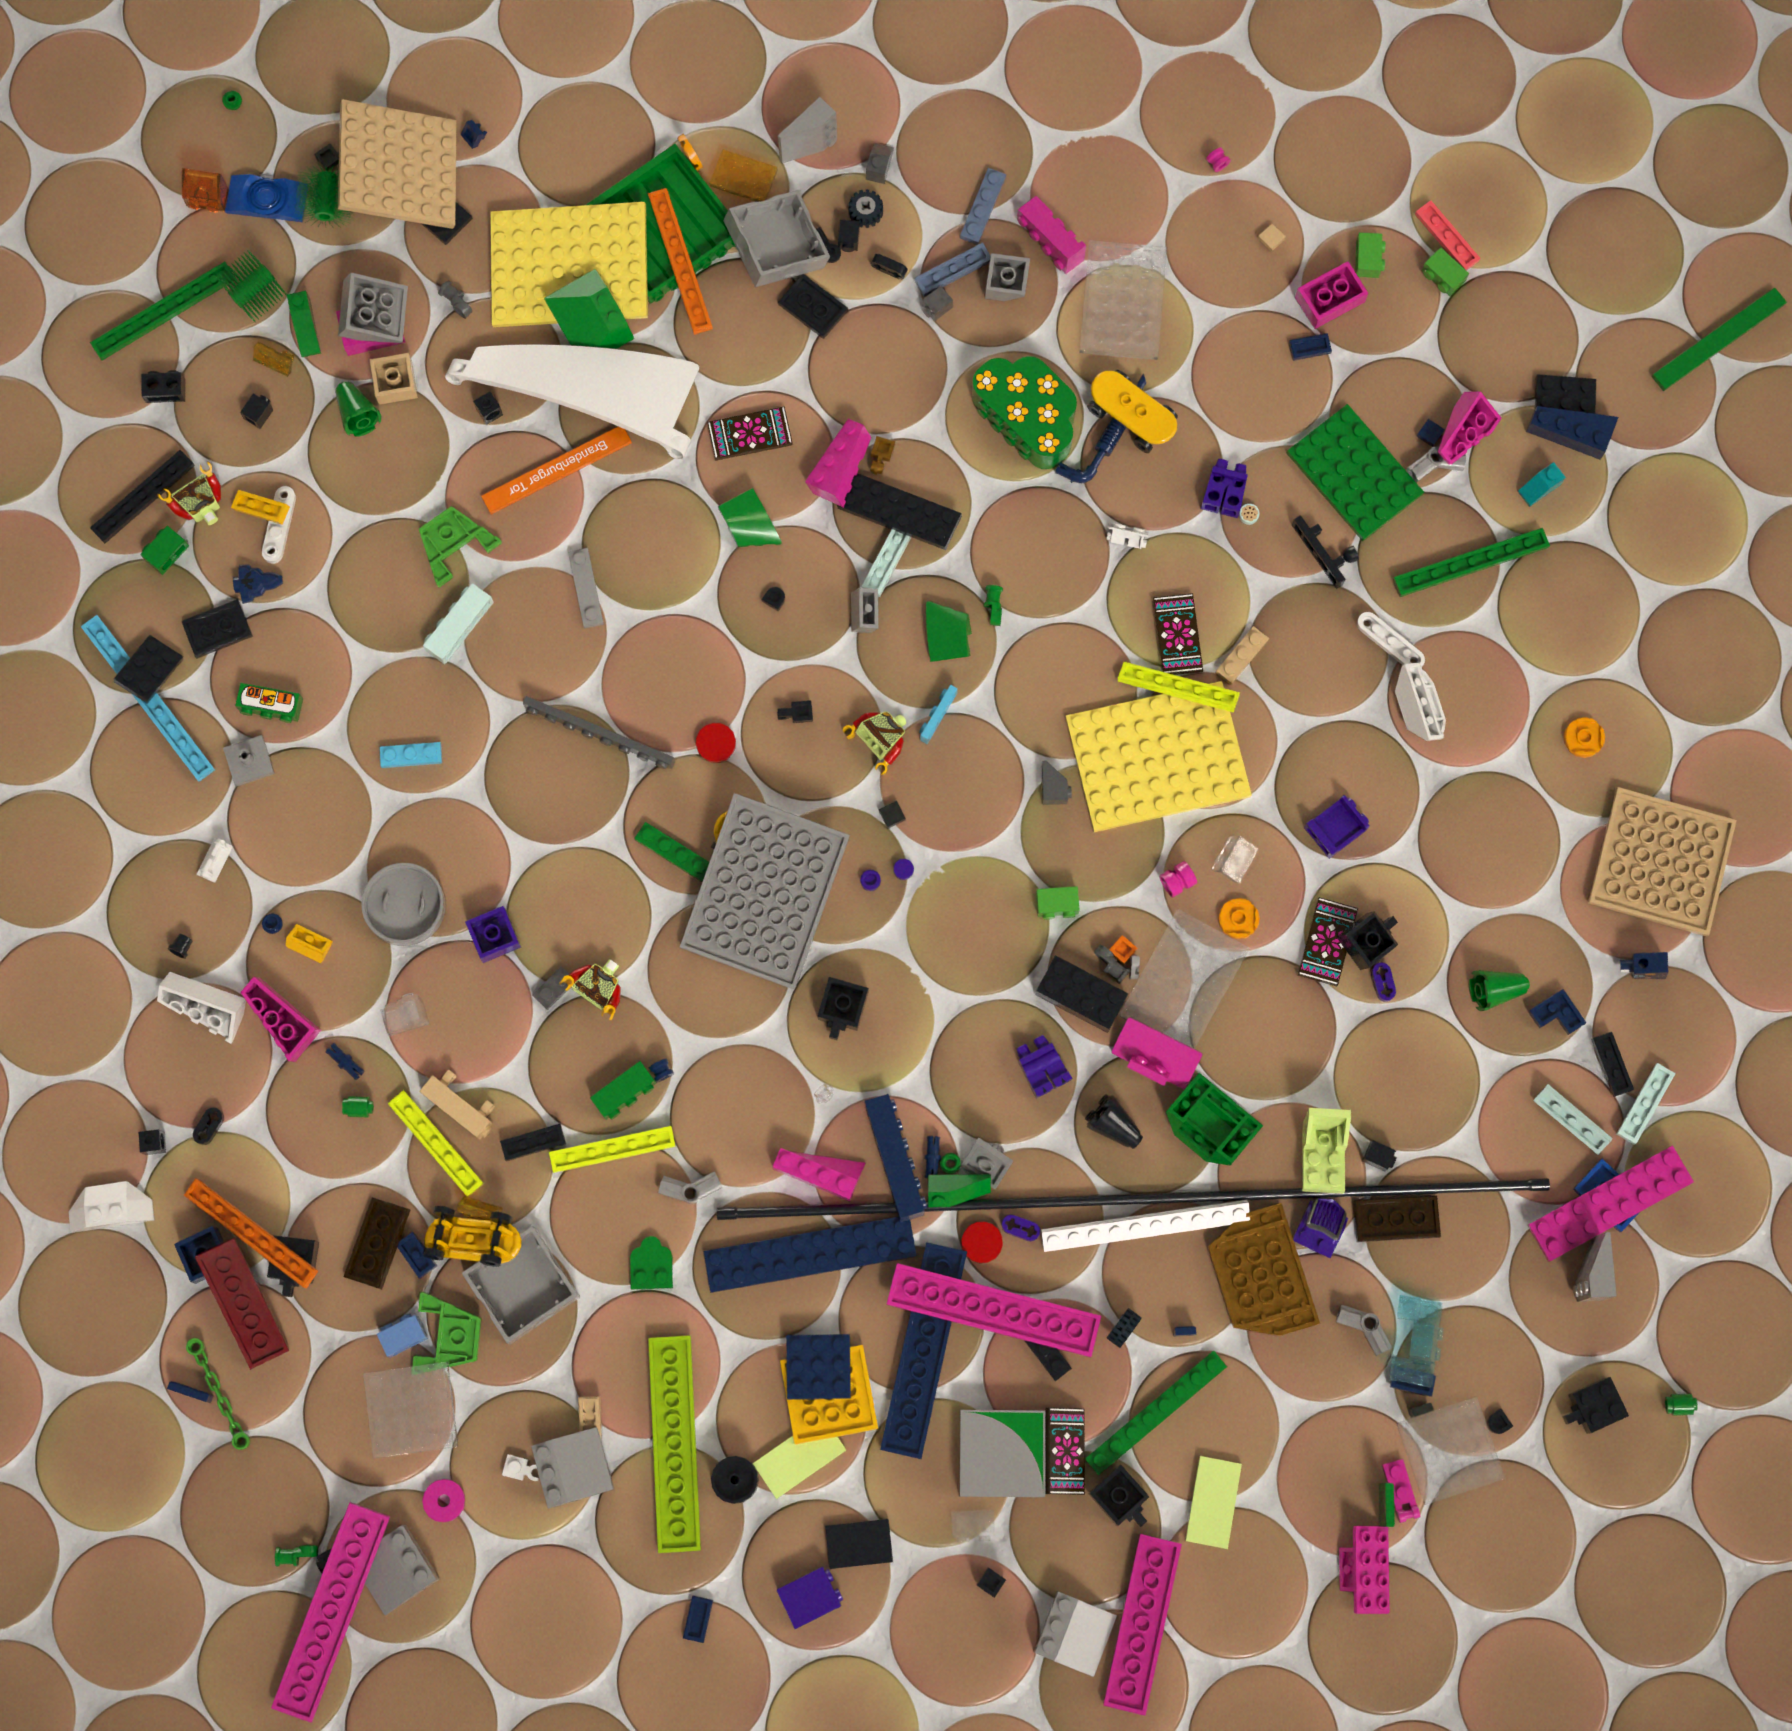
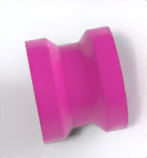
M1222 147L1212 151L1206 158L1208 163L1213 165L1215 172L1223 170L1231 162L1230 158L1224 155Z

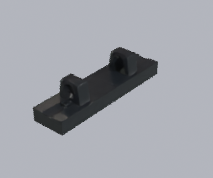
M1301 515L1295 518L1292 527L1336 589L1343 586L1346 579L1339 568L1344 565V559L1339 556L1332 560L1316 537L1322 531L1319 524L1309 528Z

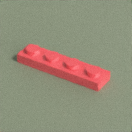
M1429 201L1415 212L1417 218L1445 251L1466 271L1480 261L1477 253L1432 201Z

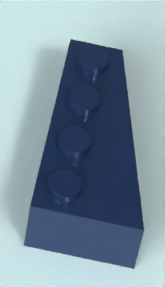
M1537 406L1526 432L1601 460L1607 450L1619 417Z

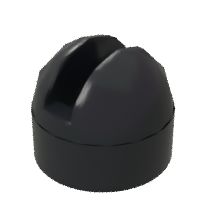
M1354 546L1346 548L1343 552V559L1348 563L1359 560Z

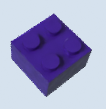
M504 906L465 921L483 963L521 948Z

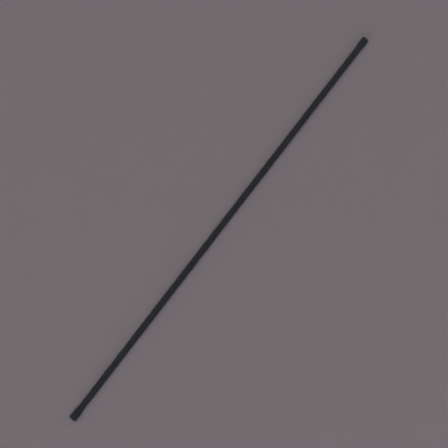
M1549 1178L1514 1181L1345 1186L1344 1194L1304 1192L1302 1188L977 1199L968 1200L951 1207H928V1201H926L927 1209H924V1211L1527 1190L1549 1191L1550 1181ZM894 1202L752 1208L722 1207L717 1208V1220L897 1213Z

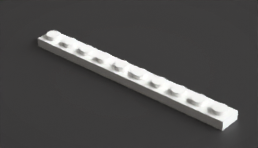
M1247 1200L1041 1229L1044 1252L1231 1225L1233 1222L1250 1220V1217L1246 1218V1213H1249V1203Z

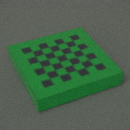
M1379 1483V1519L1381 1527L1395 1526L1393 1483Z

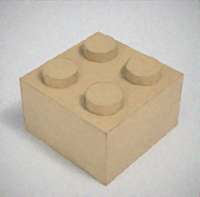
M409 353L370 359L375 397L379 405L418 398L413 362Z

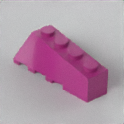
M780 1148L773 1164V1170L850 1202L866 1163L791 1152Z

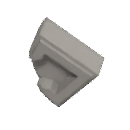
M1131 956L1130 979L1137 980L1139 978V956Z

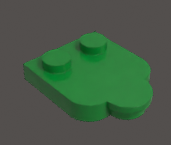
M648 1236L643 1239L641 1247L635 1248L631 1253V1290L673 1289V1255L654 1236Z

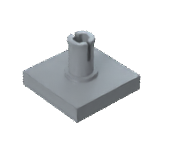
M262 735L223 748L236 787L275 774Z
M978 1138L961 1167L971 1174H991V1187L996 1189L1013 1163V1160L1003 1154L1004 1148L1002 1146L997 1150L999 1144L994 1143L991 1146Z

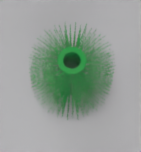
M321 168L322 172L317 171L314 174L311 171L312 174L309 175L312 176L307 175L308 178L303 177L302 181H306V183L301 182L302 184H307V187L310 188H301L306 185L300 184L299 188H297L299 190H296L301 191V196L305 197L302 199H308L306 202H309L296 203L298 204L296 206L301 207L298 209L310 211L309 213L301 214H306L305 217L313 216L309 218L317 219L316 221H325V226L326 221H332L337 225L334 220L339 218L338 220L340 221L341 217L338 216L342 214V217L351 218L352 211L338 209V190H336L338 189L336 187L338 186V175L335 174L336 171L331 172L330 170L329 172L327 168L326 171H323ZM342 212H347V213H348V212H351V213L346 214V215H349V216H345V215L343 216V214H345V213H342Z
M247 250L258 265L245 252L244 254L248 260L243 256L241 257L247 265L240 258L238 259L250 274L234 260L242 272L234 264L232 266L238 274L230 266L229 268L239 281L226 268L225 270L237 285L223 271L222 273L228 281L221 274L219 275L227 286L219 278L217 279L232 300L255 322L245 307L258 320L259 318L247 303L262 317L256 307L263 313L264 311L254 298L267 310L257 296L271 308L265 298L273 306L274 304L268 296L275 302L276 300L269 291L280 301L281 299L276 292L281 297L283 295L277 287L285 295L286 293L276 282L271 272Z

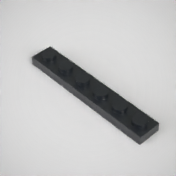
M179 450L92 525L90 529L104 544L107 543L158 498V494L162 495L165 492L164 489L168 490L195 466L194 463Z

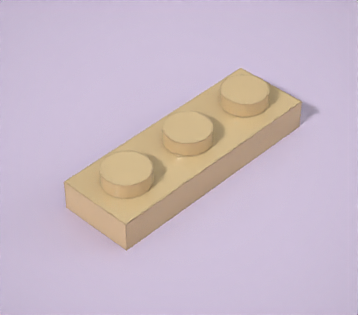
M1253 626L1216 670V674L1232 685L1268 642L1269 638Z

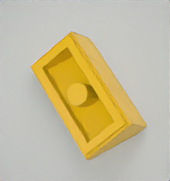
M298 924L295 925L286 937L287 948L318 963H322L333 941Z

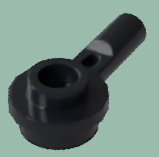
M821 227L816 228L830 255L827 262H837L841 257L840 248L835 244H830Z

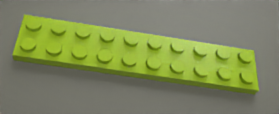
M691 1335L648 1338L658 1553L701 1551Z

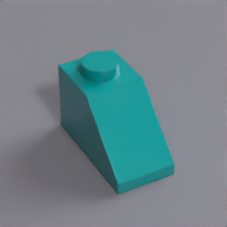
M1553 462L1518 490V493L1530 507L1561 486L1566 477Z

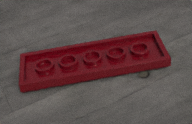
M235 1237L196 1255L195 1259L250 1370L288 1352L289 1347Z

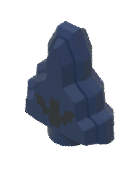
M239 565L238 576L233 577L235 593H240L242 604L253 602L254 598L263 596L266 590H273L283 584V577L273 572L264 573L260 568H251L250 565Z

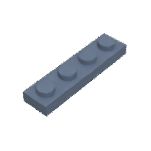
M988 168L961 232L960 239L976 245L979 244L1006 179V174Z
M981 243L915 277L914 281L925 297L940 286L944 287L990 263L991 255L985 245Z

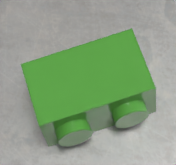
M1359 232L1356 239L1355 273L1358 277L1379 278L1381 271H1384L1385 259H1382V253L1385 252L1386 242L1382 241V234Z
M1442 248L1437 250L1424 263L1421 270L1428 280H1432L1437 284L1438 289L1442 293H1446L1449 296L1467 280L1469 275Z
M1078 886L1037 889L1036 891L1038 917L1050 920L1054 919L1055 916L1063 915V918H1074L1075 915L1079 914Z

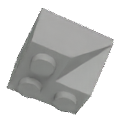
M991 253L985 299L1008 301L1025 297L1030 258Z

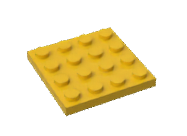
M863 1345L850 1347L851 1399L787 1400L795 1445L878 1429ZM787 1359L780 1360L787 1398Z

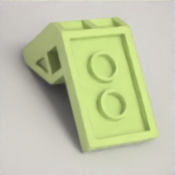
M1308 1109L1303 1121L1302 1191L1344 1194L1345 1150L1348 1145L1351 1110Z

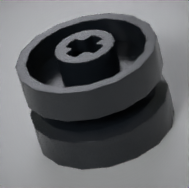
M738 1456L726 1457L718 1462L713 1469L711 1476L712 1489L724 1502L732 1504L744 1503L757 1491L759 1484L758 1472L755 1466L745 1458ZM732 1476L739 1478L737 1484L731 1483Z

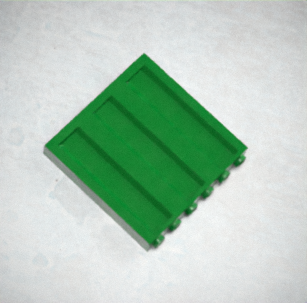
M673 144L586 204L646 203L647 291L649 304L654 301H660L664 294L670 290H676L678 285L648 193L667 188L695 275L699 270L708 268L716 258L725 256L729 249L736 247L723 221L728 210L676 144Z

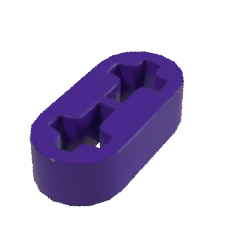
M1378 963L1372 968V980L1378 999L1388 1002L1395 997L1396 987L1390 967L1386 963ZM1379 967L1382 970H1386V973L1383 975L1384 981H1382L1380 974H1376ZM1383 984L1386 985L1387 990H1391L1388 997L1385 994H1381L1384 990Z
M1007 1215L1002 1221V1229L1009 1235L1030 1242L1035 1241L1040 1235L1039 1226L1032 1221L1015 1215ZM1013 1219L1015 1220L1014 1224L1020 1226V1229L1013 1227L1011 1230H1008V1225L1005 1222ZM1030 1226H1033L1034 1231L1037 1233L1028 1237V1233L1023 1231L1022 1227L1029 1229Z

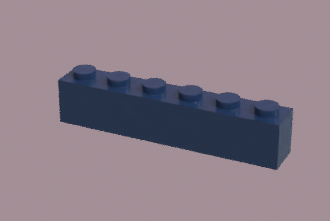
M889 1094L865 1100V1108L900 1223L924 1216V1209H927V1204L924 1196L920 1197L918 1189H921L918 1177L914 1178L912 1172L915 1166L912 1157L908 1158L906 1150H909L907 1139L902 1138L900 1133L903 1127L900 1118L896 1119L894 1112L897 1111L894 1099L890 1100Z

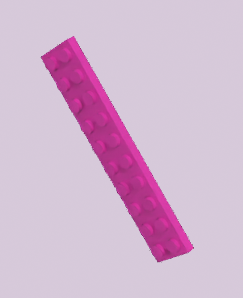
M898 1263L887 1300V1305L1090 1358L1092 1357L1101 1320L1100 1315Z
M352 1502L349 1503L271 1709L312 1723L390 1516Z

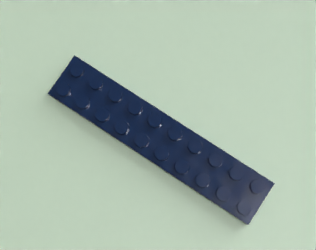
M899 1217L704 1251L710 1293L917 1257L911 1221L908 1220L900 1223Z
M926 1242L920 1269L961 1280L967 1251ZM911 1311L880 1450L922 1459L951 1321Z

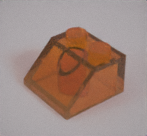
M182 168V199L186 206L195 210L203 208L210 212H225L229 189L222 175Z

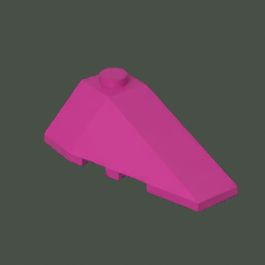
M1481 391L1464 392L1453 408L1438 449V453L1448 465H1452L1466 454L1469 448L1479 444L1483 437L1489 436L1502 419Z

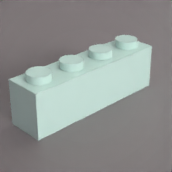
M473 583L462 591L458 602H454L450 606L447 616L438 621L436 630L432 634H428L424 640L423 647L426 652L443 664L447 663L494 603L490 595Z

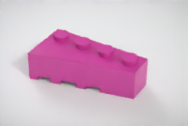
M1037 196L1018 209L1017 221L1022 227L1028 229L1030 237L1035 242H1039L1045 255H1050L1058 270H1062L1067 274L1084 261L1086 244L1083 241L1078 243L1075 238L1076 234L1071 230L1067 232L1064 223L1059 218L1054 219L1052 211Z
M849 418L847 419L805 481L813 494L844 508L846 503L845 497L847 493H850L852 488L851 482L854 475L858 473L859 462L863 460L872 438L864 425Z
M253 977L240 992L254 1013L258 1015L266 1030L272 1035L275 1043L284 1052L288 1061L296 1062L322 1031L261 978Z

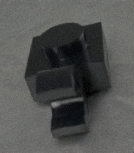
M811 700L791 702V708H779L777 712L778 720L792 718L793 723L813 722Z

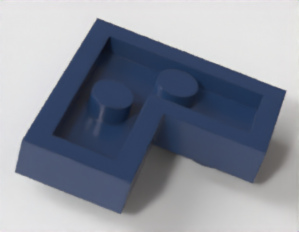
M1564 989L1528 1011L1539 1029L1556 1018L1568 1035L1586 1024V1021Z

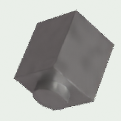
M941 286L922 300L923 313L934 321L953 308V299Z

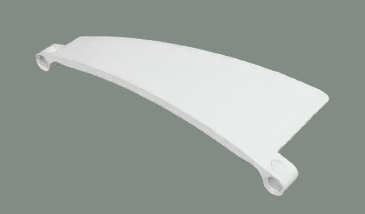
M500 345L477 347L471 360L453 359L445 378L454 385H460L464 380H472L481 384L531 395L578 410L648 440L657 442L667 450L671 457L680 460L684 458L691 440L687 435L673 428L697 376L699 366L691 361L609 348L568 345Z

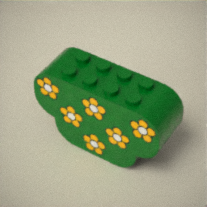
M1026 356L1012 364L1003 358H993L985 362L975 372L972 384V401L978 409V414L983 419L987 418L991 422L992 428L997 433L1001 432L1005 436V441L1011 447L1015 446L1019 450V455L1024 460L1028 459L1035 467L1040 469H1052L1067 458L1072 445V425L1075 418L1077 399L1074 392L1042 360Z

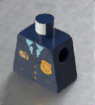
M1668 952L1635 953L1632 956V960H1620V972H1632L1633 979H1666L1668 975ZM1638 964H1644L1646 968H1641Z

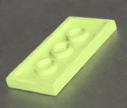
M791 1436L754 1462L753 1465L775 1498L778 1499L844 1453L846 1449L838 1437L795 1445L794 1438Z
M1199 1456L1185 1541L1228 1549L1242 1464Z

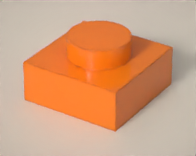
M1122 935L1109 950L1124 965L1138 948Z

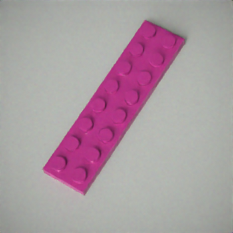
M1672 1145L1527 1226L1546 1259L1550 1262L1694 1183Z
M1139 1534L1103 1706L1146 1716L1182 1546L1180 1543Z

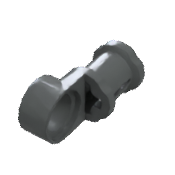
M449 280L443 283L438 294L447 298L454 310L466 319L472 313V309L462 300L465 293L453 287L452 282Z
M1100 944L1094 951V954L1107 964L1103 972L1112 975L1117 979V983L1120 984L1128 975L1130 969L1120 965L1114 954L1105 946Z

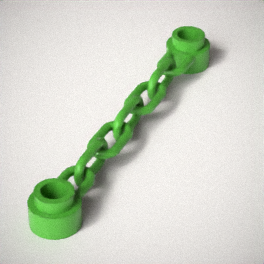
M192 1338L187 1342L186 1350L194 1356L197 1364L203 1366L206 1372L205 1380L211 1391H215L218 1397L217 1405L222 1415L226 1416L230 1422L229 1430L233 1436V1447L238 1450H244L250 1445V1437L243 1432L241 1425L234 1421L231 1415L232 1407L228 1399L223 1397L219 1390L220 1382L216 1374L210 1371L207 1366L208 1357L204 1351V1342L200 1339ZM195 1343H198L200 1346L197 1351L193 1350ZM202 1353L205 1360L202 1359L200 1362L197 1355ZM212 1375L217 1383V1385L214 1384L213 1387L208 1379V1377L212 1378ZM224 1400L229 1408V1410H225V1412L220 1404V1402L223 1404ZM232 1427L234 1429L238 1427L240 1432L235 1434ZM241 1437L245 1439L244 1445L239 1444Z

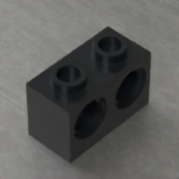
M170 370L167 373L150 371L148 374H141V396L146 403L185 402V378L181 372L176 370ZM172 383H177L176 387L169 388ZM152 384H158L156 388L150 389Z

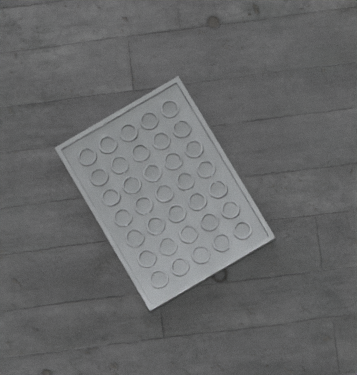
M734 793L680 948L795 990L850 835Z

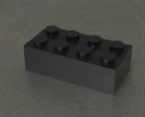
M1055 955L1035 995L1108 1033L1128 993Z

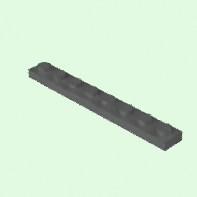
M528 696L523 701L526 712L535 716L537 714L545 716L544 719L551 723H556V721L562 723L563 727L568 730H579L587 738L592 739L596 737L604 745H615L623 753L629 754L632 752L637 754V758L646 762L648 759L656 762L655 765L662 769L667 767L672 769L675 764L674 757Z

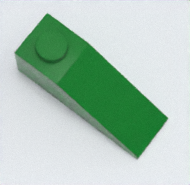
M301 291L287 294L301 357L321 354L311 301L307 292Z
M991 1174L928 1175V1207H951L991 1193Z

